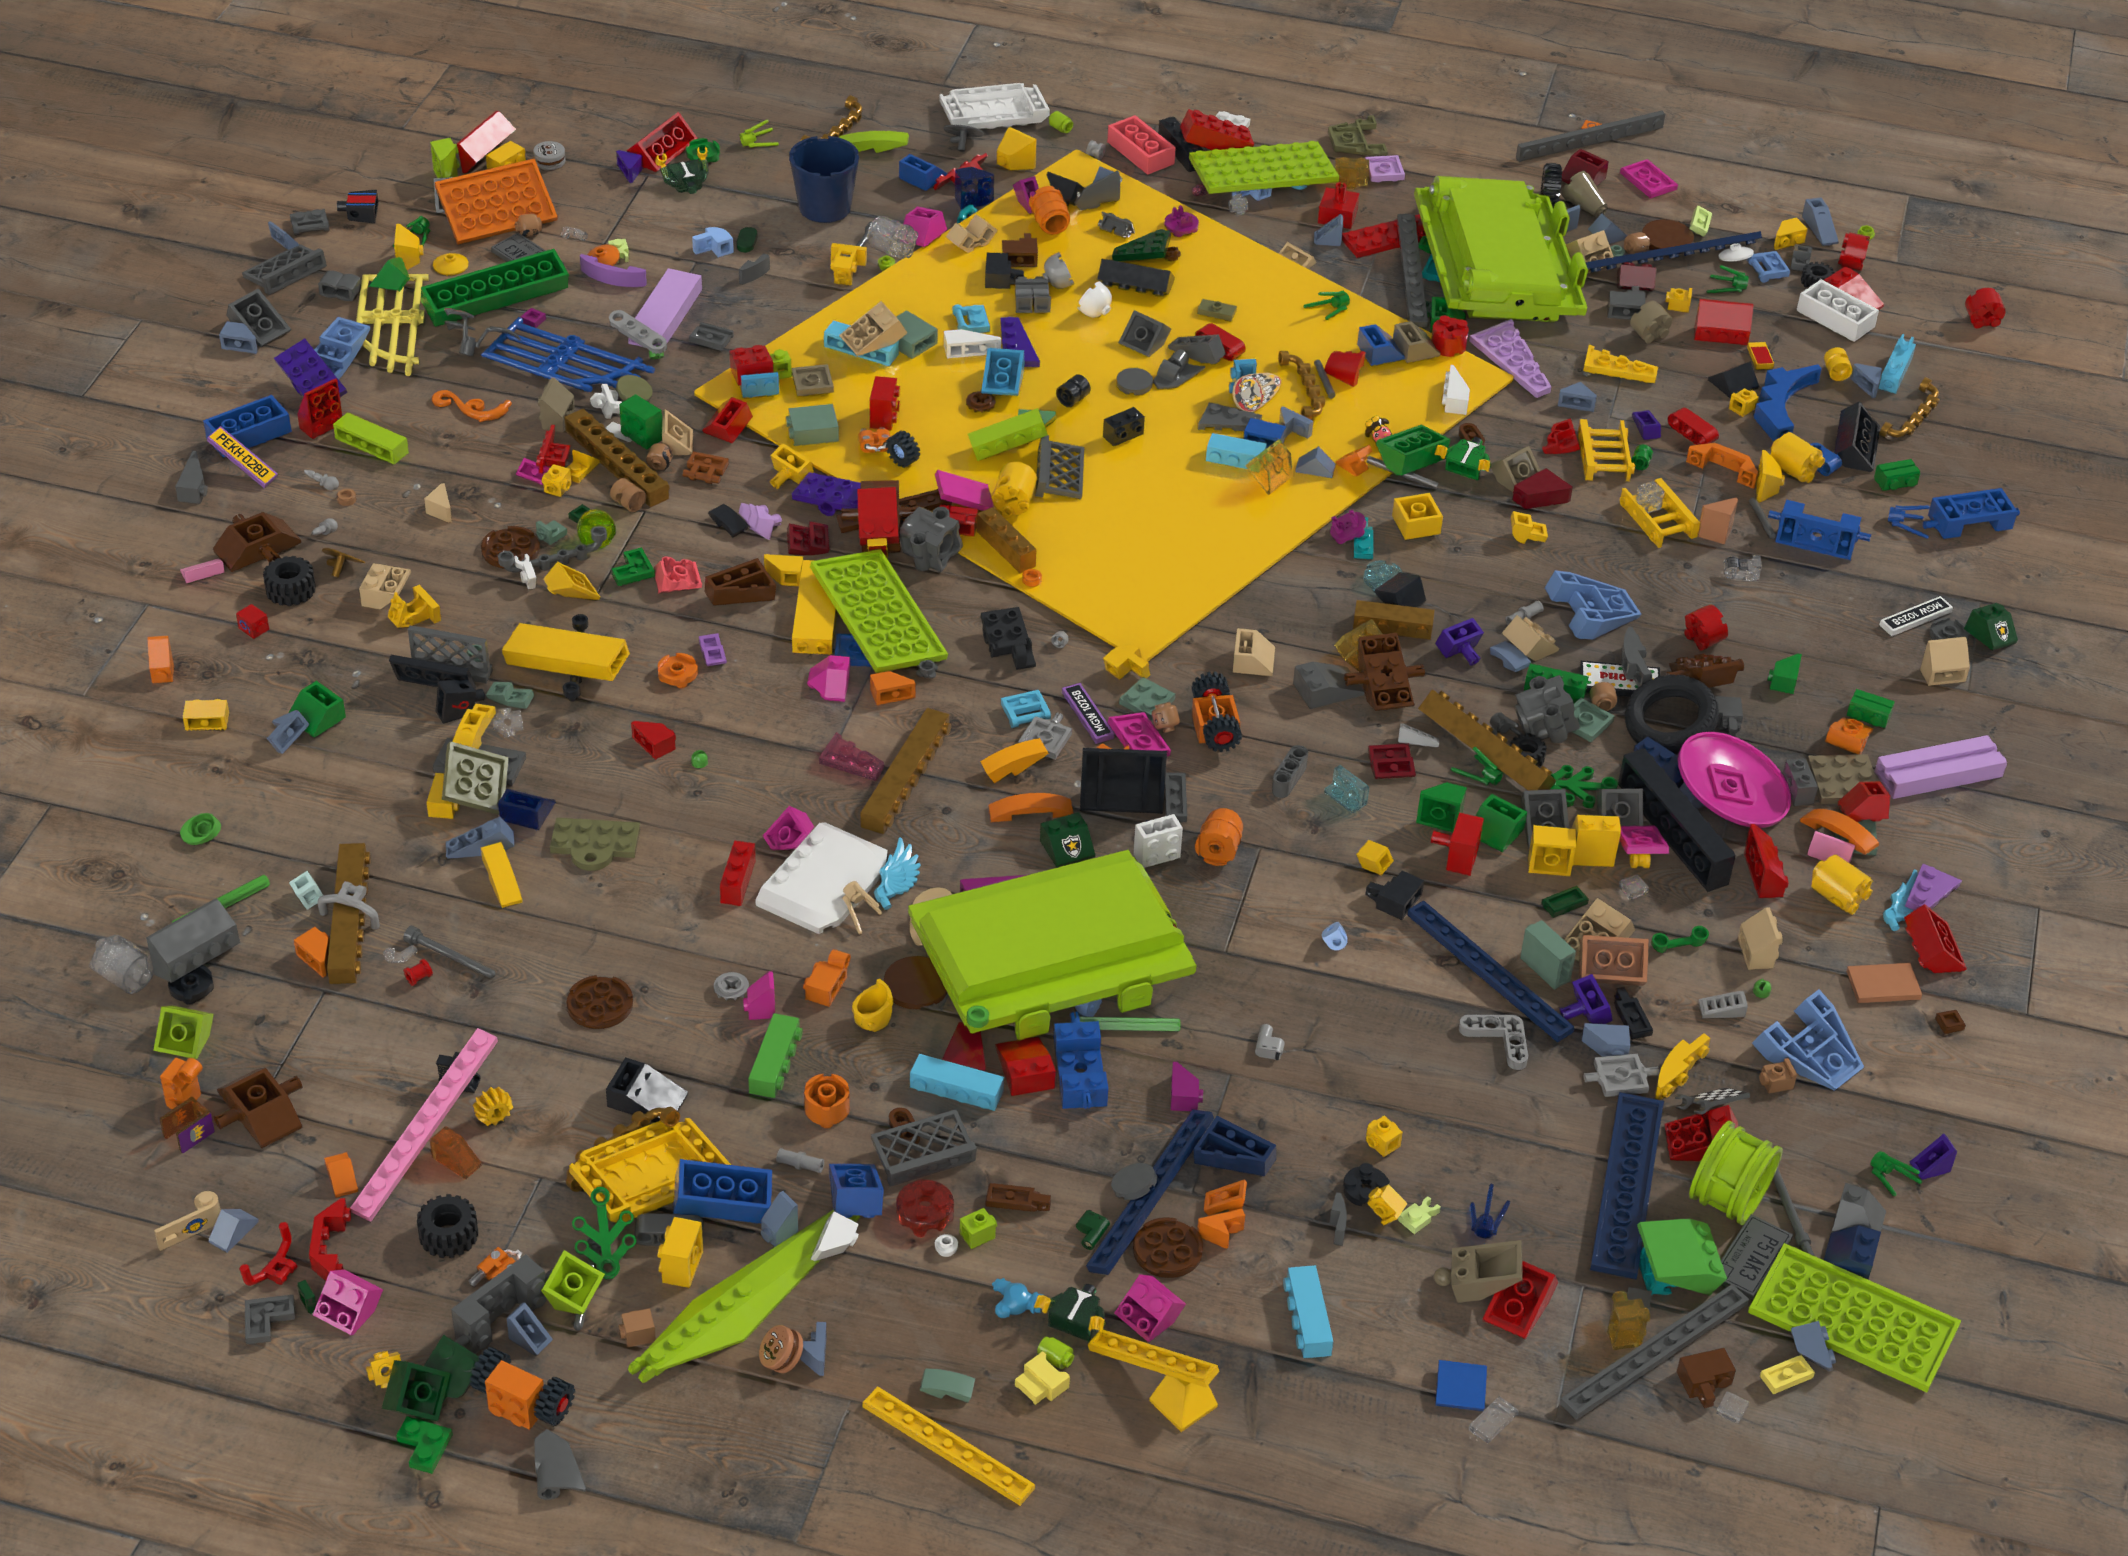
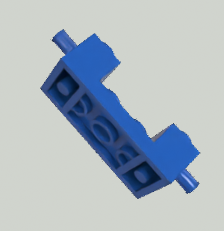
M2002 488L1932 498L1928 513L1931 520L1923 521V528H1936L1943 539L1961 537L1964 525L1989 521L1995 531L2013 529L2016 516H2019L2020 511L2014 507Z
M1787 499L1781 513L1769 511L1768 518L1779 520L1776 543L1851 560L1855 543L1858 539L1870 542L1871 534L1860 532L1862 517L1843 513L1841 521L1838 522L1803 513L1805 504ZM1818 532V533H1820L1822 536L1817 537V536H1814L1812 533Z
M1076 1011L1075 1015L1074 1012H1071V1023L1054 1024V1049L1062 1109H1086L1087 1107L1089 1109L1091 1107L1107 1106L1108 1082L1106 1072H1103L1099 1021L1080 1022L1079 1012ZM1076 1069H1084L1085 1072L1079 1073Z

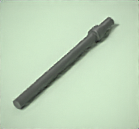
M1777 1168L1773 1181L1796 1234V1243L1802 1251L1814 1256L1810 1246L1811 1240L1809 1235L1804 1232Z

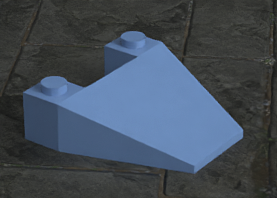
M1555 570L1544 588L1552 601L1569 603L1575 612L1569 627L1578 639L1593 640L1641 616L1640 611L1625 589L1578 574Z
M1820 989L1805 999L1794 1010L1807 1026L1803 1031L1792 1038L1780 1023L1776 1021L1752 1042L1766 1060L1772 1063H1780L1784 1059L1789 1058L1797 1074L1834 1091L1864 1068L1834 1005Z

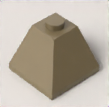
M1529 446L1491 463V469L1496 480L1512 492L1514 491V485L1540 471Z

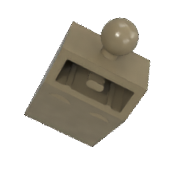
M1522 1240L1452 1248V1271L1445 1267L1439 1268L1434 1273V1280L1440 1286H1447L1451 1283L1458 1303L1478 1301L1522 1281Z

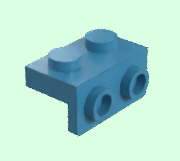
M1256 359L1234 360L1233 367L1230 368L1232 382H1229L1230 393L1233 392V386L1237 379L1256 373Z
M778 372L742 375L740 386L742 397L752 398L779 394Z

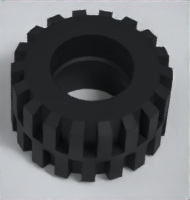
M284 556L283 558L271 561L264 568L263 578L266 595L275 604L279 603L282 606L299 605L301 602H306L315 593L316 586L313 567L304 558Z
M446 1194V1197L439 1195L436 1196L435 1200H428L427 1205L423 1204L421 1211L417 1214L420 1244L432 1256L439 1255V1258H444L445 1256L454 1258L456 1254L460 1256L464 1254L465 1250L469 1251L472 1248L471 1244H475L477 1241L476 1237H478L479 1232L476 1211L473 1204H469V1200L466 1198L461 1199L459 1195L452 1197L451 1194ZM444 1225H454L448 1228H441Z

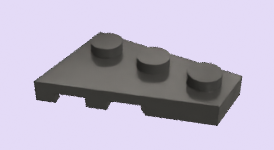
M1209 402L1198 423V430H1205V427H1215V430L1232 428L1234 431H1244L1250 418L1262 420V415Z

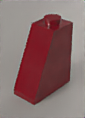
M1545 468L1514 485L1512 500L1524 509L1568 503L1571 501L1573 486Z
M958 1022L942 1060L986 1072L981 1031L970 1033L967 1026H964L962 1022Z

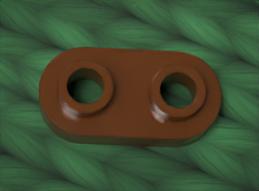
M1472 423L1460 425L1459 436L1461 439L1472 441L1474 437L1482 439V445L1485 446V438L1476 425Z
M895 1108L889 1113V1125L891 1128L915 1122L912 1114L906 1108ZM904 1132L900 1135V1138L910 1142L914 1137V1134ZM919 1136L917 1137L915 1144H918L920 1142Z

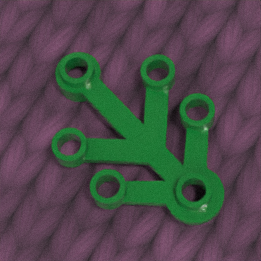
M1563 765L1559 771L1550 775L1556 780L1550 790L1567 788L1583 800L1582 805L1585 808H1593L1596 799L1582 789H1617L1618 781L1613 777H1605L1601 783L1582 781L1583 779L1590 780L1593 778L1594 769L1589 766L1583 767L1580 772L1572 776L1573 767ZM1566 793L1567 807L1574 805L1575 796L1573 794Z
M597 1187L591 1193V1201L597 1207L599 1232L588 1225L585 1218L581 1216L573 1219L572 1227L575 1231L583 1232L601 1246L602 1256L589 1248V1244L585 1240H578L575 1243V1252L579 1255H585L594 1262L596 1269L605 1274L603 1279L609 1280L618 1275L620 1271L619 1261L629 1249L636 1245L635 1236L626 1234L622 1238V1244L611 1255L610 1245L622 1230L633 1222L634 1216L628 1210L623 1211L617 1223L609 1231L606 1204L609 1202L610 1193L604 1187ZM603 1194L605 1199L599 1202L596 1200V1195ZM624 1214H629L631 1216V1220L629 1222H624L622 1220V1216ZM582 1220L584 1223L583 1227L577 1228L574 1224L575 1221ZM628 1237L634 1240V1243L630 1246L624 1242ZM584 1243L586 1250L579 1251L577 1249L578 1244ZM611 1264L613 1267L612 1271L606 1272L603 1269L604 1265Z

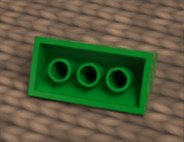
M1421 424L1376 441V445L1386 468L1393 471L1396 475L1403 476L1404 474L1445 460L1440 455H1434L1437 445L1448 448L1451 439Z

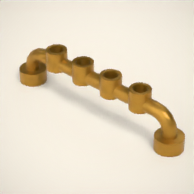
M848 96L845 102V107L851 110L848 117L842 118L839 124L833 126L830 132L824 134L821 139H828V136L839 138L844 133L843 129L851 130L853 126L852 121L860 122L862 106L858 103L856 97ZM804 135V136L801 138V140H804V139L810 138V137L807 136V135Z
M1279 351V365H1288L1289 362H1294L1297 365V372L1302 377V385L1306 386V394L1311 398V406H1303L1301 415L1312 420V417H1317L1321 414L1322 408L1325 405V399L1323 396L1318 397L1320 395V387L1315 385V375L1310 374V363H1304L1301 358L1290 355L1288 351Z
M1925 377L1919 386L1920 391L1924 393L1930 391L1931 394L1928 395L1924 403L1920 404L1918 410L1913 412L1902 428L1894 430L1892 429V424L1885 422L1879 435L1885 438L1888 435L1898 438L1914 433L1916 425L1919 427L1924 417L1927 418L1932 408L1935 409L1940 401L1938 398L1939 391L1932 385L1931 379Z
M659 1107L645 1114L637 1111L632 1115L631 1124L626 1127L623 1124L616 1125L613 1129L612 1137L608 1140L604 1137H599L595 1140L594 1146L648 1126L650 1121L656 1117H660L661 1122L667 1127H673L679 1122L680 1113L673 1107ZM580 1150L576 1153V1161L573 1164H575L580 1159V1154L584 1150ZM568 1168L566 1185L574 1192L581 1191L583 1188L570 1174Z

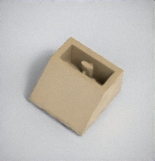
M1604 230L1566 244L1571 260L1577 252L1583 254L1585 262L1614 257Z
M373 563L359 588L362 606L382 609L391 603L394 592H397L399 596L411 570Z
M1516 615L1502 632L1521 652L1534 661L1540 660L1559 650L1554 644L1556 640L1549 634H1545L1541 626L1535 622L1533 623L1527 617L1523 619Z
M1237 628L1233 673L1272 676L1275 646L1257 630Z
M1966 637L1928 641L1920 668L1928 686L1966 682L1970 669Z
M1770 907L1764 908L1740 926L1738 942L1748 970L1774 968L1775 960L1779 957L1778 948L1782 944V933L1778 932L1777 920L1772 915Z

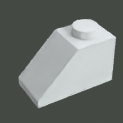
M833 1212L825 1223L811 1260L817 1261L843 1253L849 1245L853 1247L859 1235L856 1233L859 1224Z

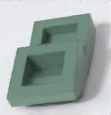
M493 682L486 697L506 706L527 709L534 697L532 689H514L512 682Z
M926 1368L923 1373L920 1391L940 1399L946 1394L968 1403L972 1396L975 1378L952 1371Z

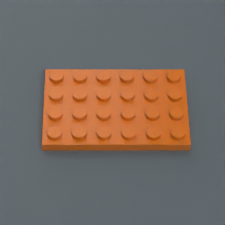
M535 159L436 181L434 185L457 244L516 231L515 222L523 214H535L537 217H540L542 224L558 220L557 213Z

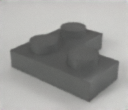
M294 1294L245 1300L246 1344L271 1342V1322L295 1319Z

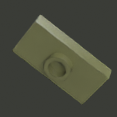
M1202 299L1197 314L1232 321L1237 311V306Z

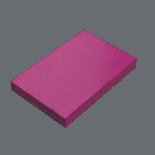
M1648 159L1620 168V174L1650 199L1678 188L1676 182Z
M941 470L936 471L935 478L941 499L980 511L991 507L994 508L988 484Z
M1144 712L1109 717L1107 723L1124 747L1129 746L1130 750L1167 751V756H1170L1171 749Z
M1620 826L1619 842L1627 854H1669V846L1656 826Z

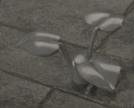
M444 308L447 315H460L464 319L463 324L455 321H445L448 330L463 329L460 354L473 357L475 347L479 348L480 343L488 332L506 333L514 336L519 341L521 340L515 332L509 329L490 326L486 328L479 340L475 342L476 338L467 336L468 329L475 331V328L467 325V317L474 318V316L462 310Z

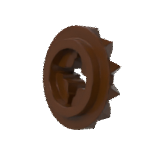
M981 391L973 392L966 398V405H968L970 410L974 409L975 412H990V409H993L996 403V399L992 394H984Z

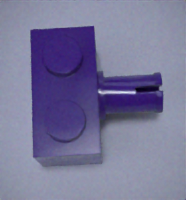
M1474 618L1442 630L1435 644L1445 658L1462 653L1469 662V665L1473 666V664H1477L1481 659L1473 647L1477 646L1484 632Z
M1593 974L1572 982L1577 1002L1560 1008L1563 1018L1569 1020L1583 1014L1591 1024H1606L1613 1021L1610 1005Z

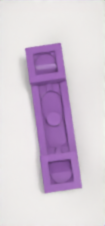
M580 255L581 271L597 281L623 287H643L647 285L645 269L629 266L626 270L598 263L596 257Z

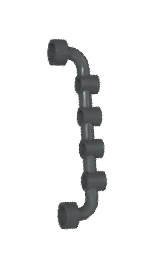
M602 526L593 527L591 529V538L594 541L592 544H579L572 550L560 549L557 551V554L553 555L542 554L538 559L529 560V562H531L533 568L539 566L541 570L545 571L551 568V563L558 561L567 565L569 564V558L575 556L578 560H586L588 553L597 550L603 541L606 540L607 530ZM503 551L499 553L498 562L500 566L512 573L522 571V569L513 565L514 554L512 552Z

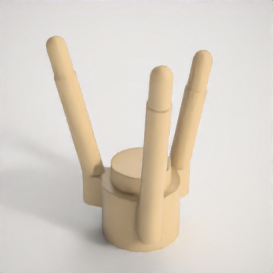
M852 881L844 887L843 892L845 896L842 899L848 907L858 934H862L851 902L856 904L864 899L879 915L882 914V911L878 908L879 904L861 888L858 882Z

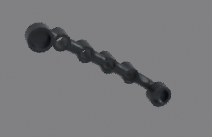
M584 614L573 616L572 627L577 632L585 633V629L588 628V617ZM570 675V682L563 685V695L570 702H574L581 695L580 683L582 682V676Z

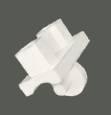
M602 384V392L594 393L590 398V402L593 407L602 409L605 418L611 419L612 414H620L619 404L622 402L617 401L618 393L616 390H609L607 384Z

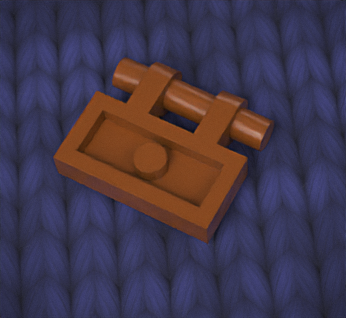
M693 451L687 461V469L683 470L682 475L693 481L698 479L708 484H719L721 477L716 475L723 476L729 465V459Z

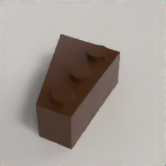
M756 558L706 576L704 592L713 606L775 600L776 584L760 560Z

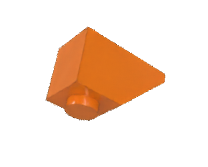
M169 636L148 637L149 669L152 683L173 682L174 662Z
M891 671L870 675V690L876 705L912 699L916 696V683L912 679Z
M313 927L294 939L295 951L299 958L324 978L327 976L330 938L325 932H321L316 927Z

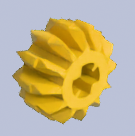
M490 1087L488 1091H482L481 1096L475 1097L476 1102L473 1104L475 1116L487 1126L490 1124L496 1126L498 1121L504 1122L505 1116H510L509 1111L514 1108L510 1095L500 1087L495 1089Z

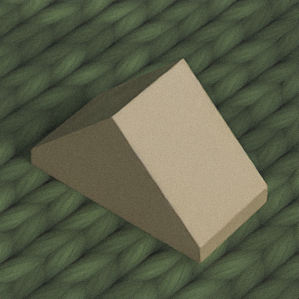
M443 483L424 498L426 514L449 523L452 522L451 509L445 483Z

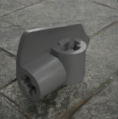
M1117 170L1085 187L1074 202L1080 210L1097 208L1100 206V203L1119 201V171Z
M1179 349L1168 360L1164 359L1162 361L1157 376L1153 379V383L1157 389L1177 388L1204 370L1205 366L1188 364V354L1184 350Z
M548 1429L535 1437V1470L537 1474L538 1497L544 1500L555 1499L560 1495V1489L586 1492L584 1481L569 1442Z

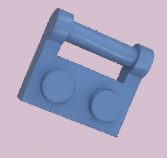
M1777 251L1753 254V256L1747 259L1749 265L1753 266L1758 273V278L1762 283L1769 281V279L1789 277L1790 275L1789 268ZM1759 262L1763 263L1767 271L1763 270Z

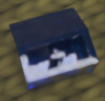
M974 167L955 169V199L960 209H964L968 205H974V207L985 206L994 201L993 173Z
M506 789L498 802L499 815L505 822L539 830L555 805L556 800L519 790Z

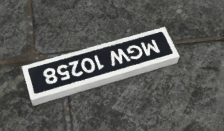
M1939 596L1880 620L1879 625L1888 634L1894 636L1952 612L1953 607Z

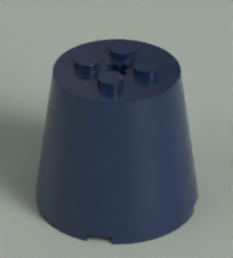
M818 136L796 143L790 150L789 161L800 213L811 221L821 223L835 222L845 218L850 213L859 163L857 148L849 141L834 136H828V139H818Z

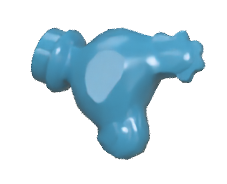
M1005 1278L996 1279L992 1283L993 1290L1003 1295V1299L995 1307V1314L998 1317L1007 1318L1010 1315H1019L1026 1310H1030L1032 1314L1041 1313L1042 1309L1034 1308L1037 1296L1044 1294H1038V1292L1031 1294L1025 1285L1006 1281Z

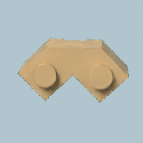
M975 214L966 228L955 223L946 237L959 248L969 253L974 251V248L979 245L982 247L988 245L998 230Z

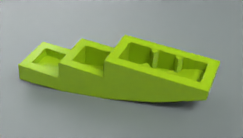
M866 131L842 135L839 138L852 143L858 152L874 148L876 153L906 146L909 134L896 131Z

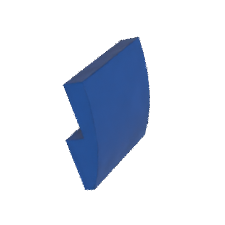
M1439 1360L1435 1406L1484 1412L1487 1366Z

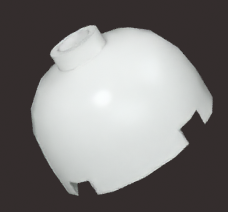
M1100 281L1094 284L1096 285L1094 289L1089 288L1083 294L1078 303L1081 306L1077 307L1079 311L1091 318L1100 317L1102 314L1106 315L1111 310V292Z

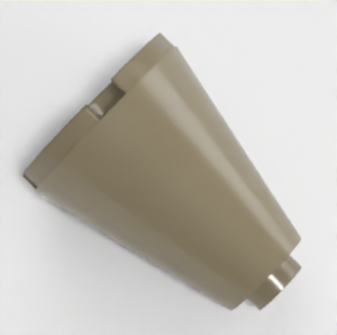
M1585 171L1578 172L1570 178L1572 182L1569 185L1567 183L1564 185L1561 195L1567 201L1576 206L1580 205L1582 210L1594 217H1599L1607 212V203L1591 176Z

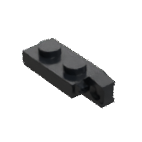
M1625 987L1616 988V995H1614L1616 999L1614 1002L1615 1008L1623 1024L1629 1026L1631 1039L1652 1036L1653 1028L1637 997H1629Z

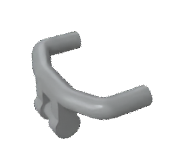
M345 881L338 894L323 895L318 898V909L322 916L328 914L327 903H340L358 908L370 917L372 929L380 927L376 910L362 901L367 891L365 886H354L352 883Z

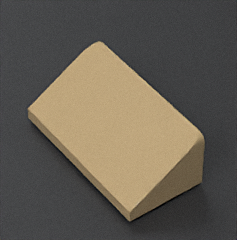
M1289 242L1278 253L1307 269L1316 264L1313 256Z

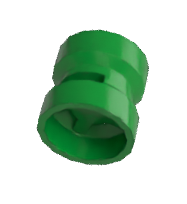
M1644 444L1638 445L1635 448L1634 455L1631 458V462L1635 464V469H1647L1653 456V450Z

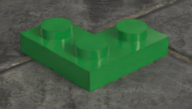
M642 547L623 552L627 565L611 568L612 576L618 586L655 577V570Z
M406 1416L396 1438L398 1442L416 1447L409 1460L410 1468L433 1474L453 1436V1432L450 1428Z

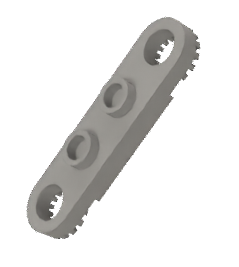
M616 310L609 315L610 325L613 328L615 327L619 332L655 354L666 351L667 342L663 336L626 312ZM617 317H618V318H619V317L621 318V317H622V320H620V321H615V318H617ZM656 342L662 344L659 347L653 346L654 344H656Z

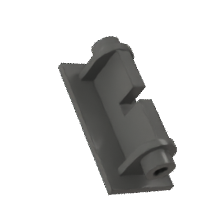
M1102 211L1103 220L1098 222L1100 229L1111 233L1116 228L1114 234L1123 238H1129L1131 233H1135L1133 223L1130 220L1121 219L1112 213L1108 214Z

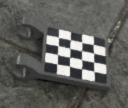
M1726 1087L1693 1096L1677 1094L1675 1099L1682 1098V1104L1676 1106V1108L1684 1110L1692 1103L1701 1104L1700 1109L1694 1110V1112L1704 1114L1713 1106L1750 1098V1093Z

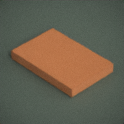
M1911 963L1847 967L1846 972L1857 1003L1921 1000L1922 992Z

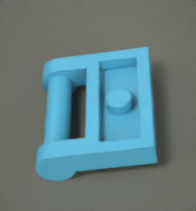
M957 304L952 307L953 315L957 319L958 330L962 329L977 333L990 332V324L984 305L962 307ZM967 315L969 325L965 323L963 316Z
M1039 690L1001 698V706L1009 719L1011 728L1018 727L1019 724L1032 722L1035 716L1042 719H1051L1050 710ZM1040 710V712L1031 713V714H1027V715H1022V716H1018V717L1016 716V715H1019V714H1024V713H1028V712Z

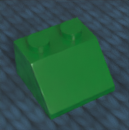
M1446 782L1422 790L1419 798L1416 823L1453 833L1459 812L1463 813L1467 787Z

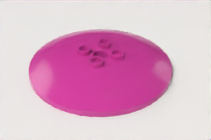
M1702 732L1689 737L1680 748L1678 766L1685 784L1703 805L1717 815L1742 826L1750 827V824H1756L1759 828L1773 826L1787 815L1791 806V793L1783 774L1764 753L1751 744L1724 733Z

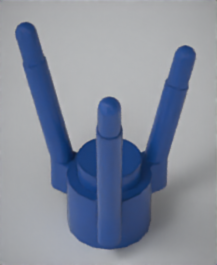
M1896 505L1895 507H1890L1888 522H1892V526L1900 527L1928 539V535L1900 522H1904V518L1924 519L1923 516L1906 514V511L1902 510L1929 509L1930 506Z

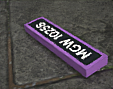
M1081 683L1062 688L1063 696L1095 744L1114 739V732Z

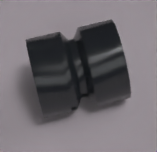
M1076 374L1057 388L1056 395L1061 404L1066 407H1072L1090 394L1091 387L1084 376Z

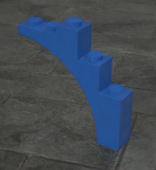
M1818 364L1786 371L1783 367L1767 371L1765 386L1761 389L1760 403L1756 404L1754 419L1773 442L1785 433H1793L1794 424L1788 417L1785 404L1797 391L1819 383L1822 368Z

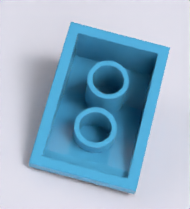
M988 348L981 393L1018 396L1024 373V350Z

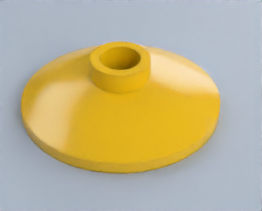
M457 253L443 254L433 261V269L437 273L446 276L461 274L469 266L468 259Z

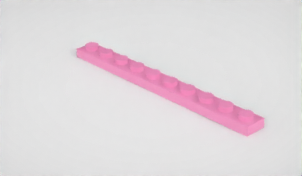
M477 1028L350 1207L352 1213L370 1222L374 1219L498 1042L496 1036Z

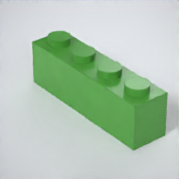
M773 1013L748 1078L750 1094L776 1098L778 1090H782L784 1085L783 1076L789 1072L790 1058L795 1056L796 1042L800 1041L803 1029L800 1028L799 1018Z

